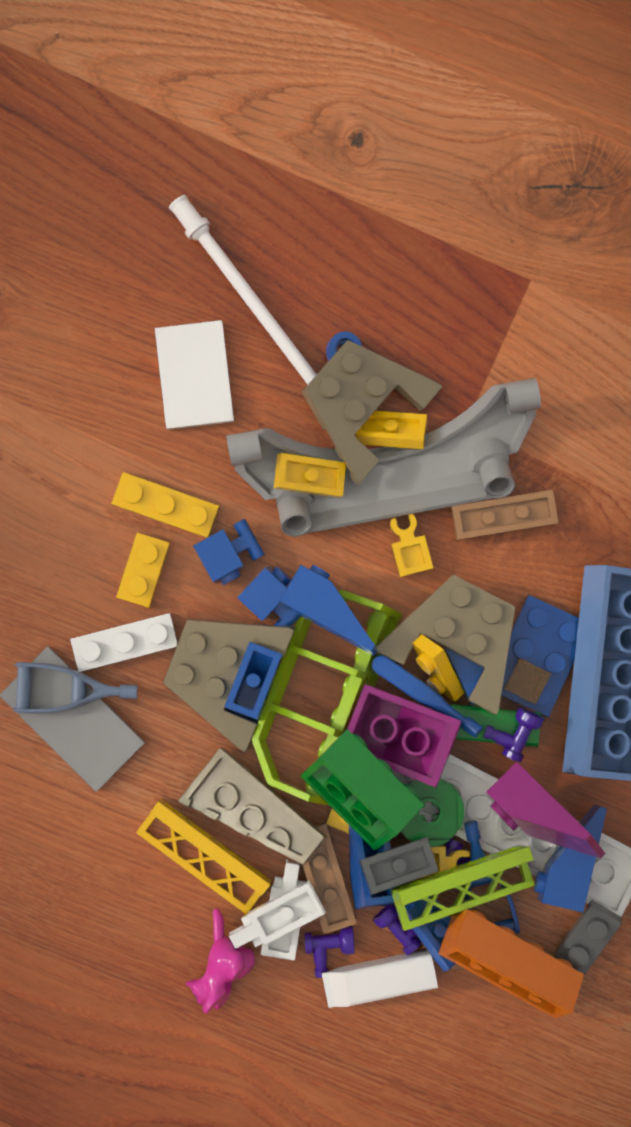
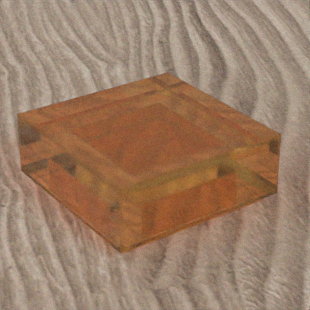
M519 658L503 689L536 705L551 673Z

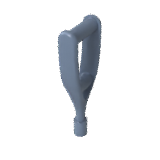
M17 662L15 664L18 670L16 708H13V711L16 713H54L75 709L109 696H119V698L137 699L138 685L120 684V687L100 683L76 670L53 664ZM31 667L52 669L72 675L71 704L54 708H29ZM86 683L92 686L93 693L85 698Z

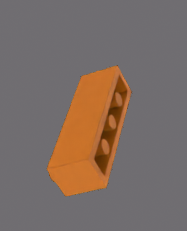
M466 909L451 917L438 953L553 1018L573 1013L584 974L574 969L570 962L552 957L545 953L544 948L540 945L520 939L515 936V932L510 928L497 926L486 920V916L483 913L472 909Z

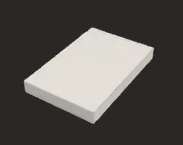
M222 320L155 328L166 429L173 430L234 422Z

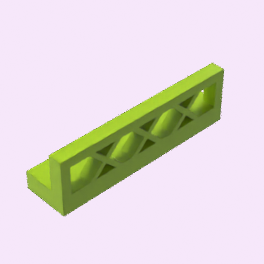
M516 845L390 889L402 929L407 931L534 886L527 863L534 860L530 846ZM519 866L523 878L522 881L510 885L500 879L504 870ZM484 877L492 880L485 894L478 896L468 891L472 881ZM498 883L505 886L495 890ZM452 888L460 891L454 905L445 907L435 902L441 892ZM466 894L472 897L471 899L463 901ZM421 899L428 902L421 916L409 920L405 908L406 904ZM433 905L440 908L439 910L430 913Z

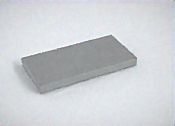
M47 646L31 662L53 664L72 669L50 646ZM31 667L29 708H54L71 704L72 675L52 669ZM17 678L0 694V697L12 709L16 708ZM87 683L85 698L93 693V689ZM102 698L75 709L61 712L17 713L95 792L146 743Z

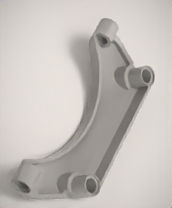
M536 378L494 385L462 414L438 429L425 435L424 449L398 447L369 449L380 461L358 485L351 479L349 475L351 472L346 465L343 497L340 498L274 489L277 454L287 453L344 462L343 458H339L335 449L301 443L269 428L226 435L231 464L235 467V471L265 500L276 499L281 529L286 535L295 537L317 531L508 496L515 488V482L509 467V455L518 452L536 416V409L541 408V398Z

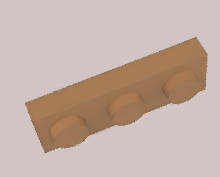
M553 490L451 506L456 541L559 523Z
M322 823L316 825V827L327 838L307 863L302 865L307 881H311L326 911L324 915L319 917L323 933L326 934L355 925L357 921L327 824Z

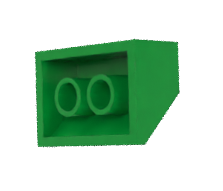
M348 729L300 775L374 851L398 835L424 806L418 799L415 790L406 784H402L393 775L391 767L382 759H377L367 749L366 742L360 736L352 734Z

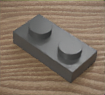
M427 837L359 860L369 892L372 895L439 871Z
M592 899L556 949L554 958L570 962L574 969L585 975L622 924V917Z

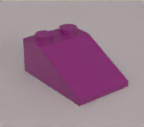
M364 684L347 729L352 734L360 736L366 742L367 749L377 759L385 761L392 771L437 788L462 721Z
M517 762L486 791L495 801L490 807L513 831L520 827L528 836L600 859L606 854L593 836Z

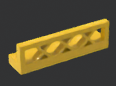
M163 799L157 802L136 832L246 915L271 884V879ZM158 818L170 827L171 837L158 839L148 832L147 829L154 819ZM184 839L198 848L199 857L183 858L178 853L177 841ZM172 842L173 850L164 843ZM204 861H216L226 869L227 878L214 880L206 875ZM200 862L201 870L191 863ZM241 880L255 890L246 904L234 895L233 881ZM228 883L229 891L222 887L220 884Z

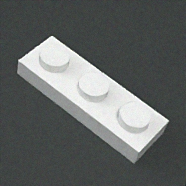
M171 613L70 639L78 672L175 648L178 645Z

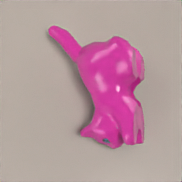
M218 908L213 910L214 943L208 956L206 972L201 978L186 982V985L191 988L193 995L196 997L197 1003L203 1005L202 1011L205 1014H208L213 1008L218 1010L231 994L232 981L245 977L255 964L254 953L250 948L240 946L235 949L231 939L225 936L224 918Z

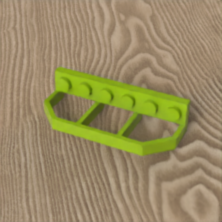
M345 590L338 591L345 602L350 600L375 609L368 618L367 635L376 648L398 627L402 613ZM300 616L295 624L296 630L286 655L282 658L251 740L268 785L307 802L328 805L307 783V791L280 781L266 739L276 713H279L328 733L327 738L319 747V757L347 730L364 684L375 688L379 675L373 670L372 662L380 654L376 653L373 656L357 648L355 653L356 662L352 668L302 649L311 621ZM298 655L351 674L343 684V696L339 707L332 713L330 719L331 726L279 706Z

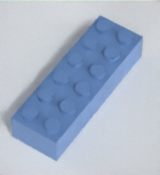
M609 565L584 566L562 771L565 773L583 777L631 781V569Z

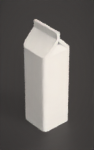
M427 949L415 951L409 955L400 954L342 966L322 973L328 1008L349 1007L438 988L432 955Z

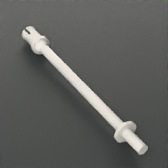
M186 195L175 199L168 208L186 229L185 235L189 240L193 239L201 243L308 385L316 376L315 371L209 233V220L206 217L202 218Z

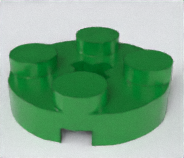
M442 778L437 788L413 779L406 785L415 790L418 799L424 804L423 807H425V802L431 801L433 807L439 808V813L433 815L432 821H426L425 815L418 812L401 832L410 841L427 837L430 847L443 845L459 831L463 824L464 804L462 798L453 785Z

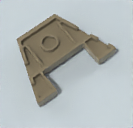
M347 340L301 392L323 430L326 429L336 446L334 449L339 458H343L351 472L349 474L351 479L358 485L380 460L355 438L354 434L394 388L421 411L439 392L442 386L421 374Z
M453 574L377 646V653L404 666L414 647L412 642L423 634L431 641L484 668L468 701L496 716L500 706L515 606Z
M189 618L186 621L163 683L235 746L246 752L252 741L251 739L258 721L226 709L224 706L248 644L252 642L282 654L281 658H284L296 628L287 625L272 626L260 623L246 624L233 623V621Z

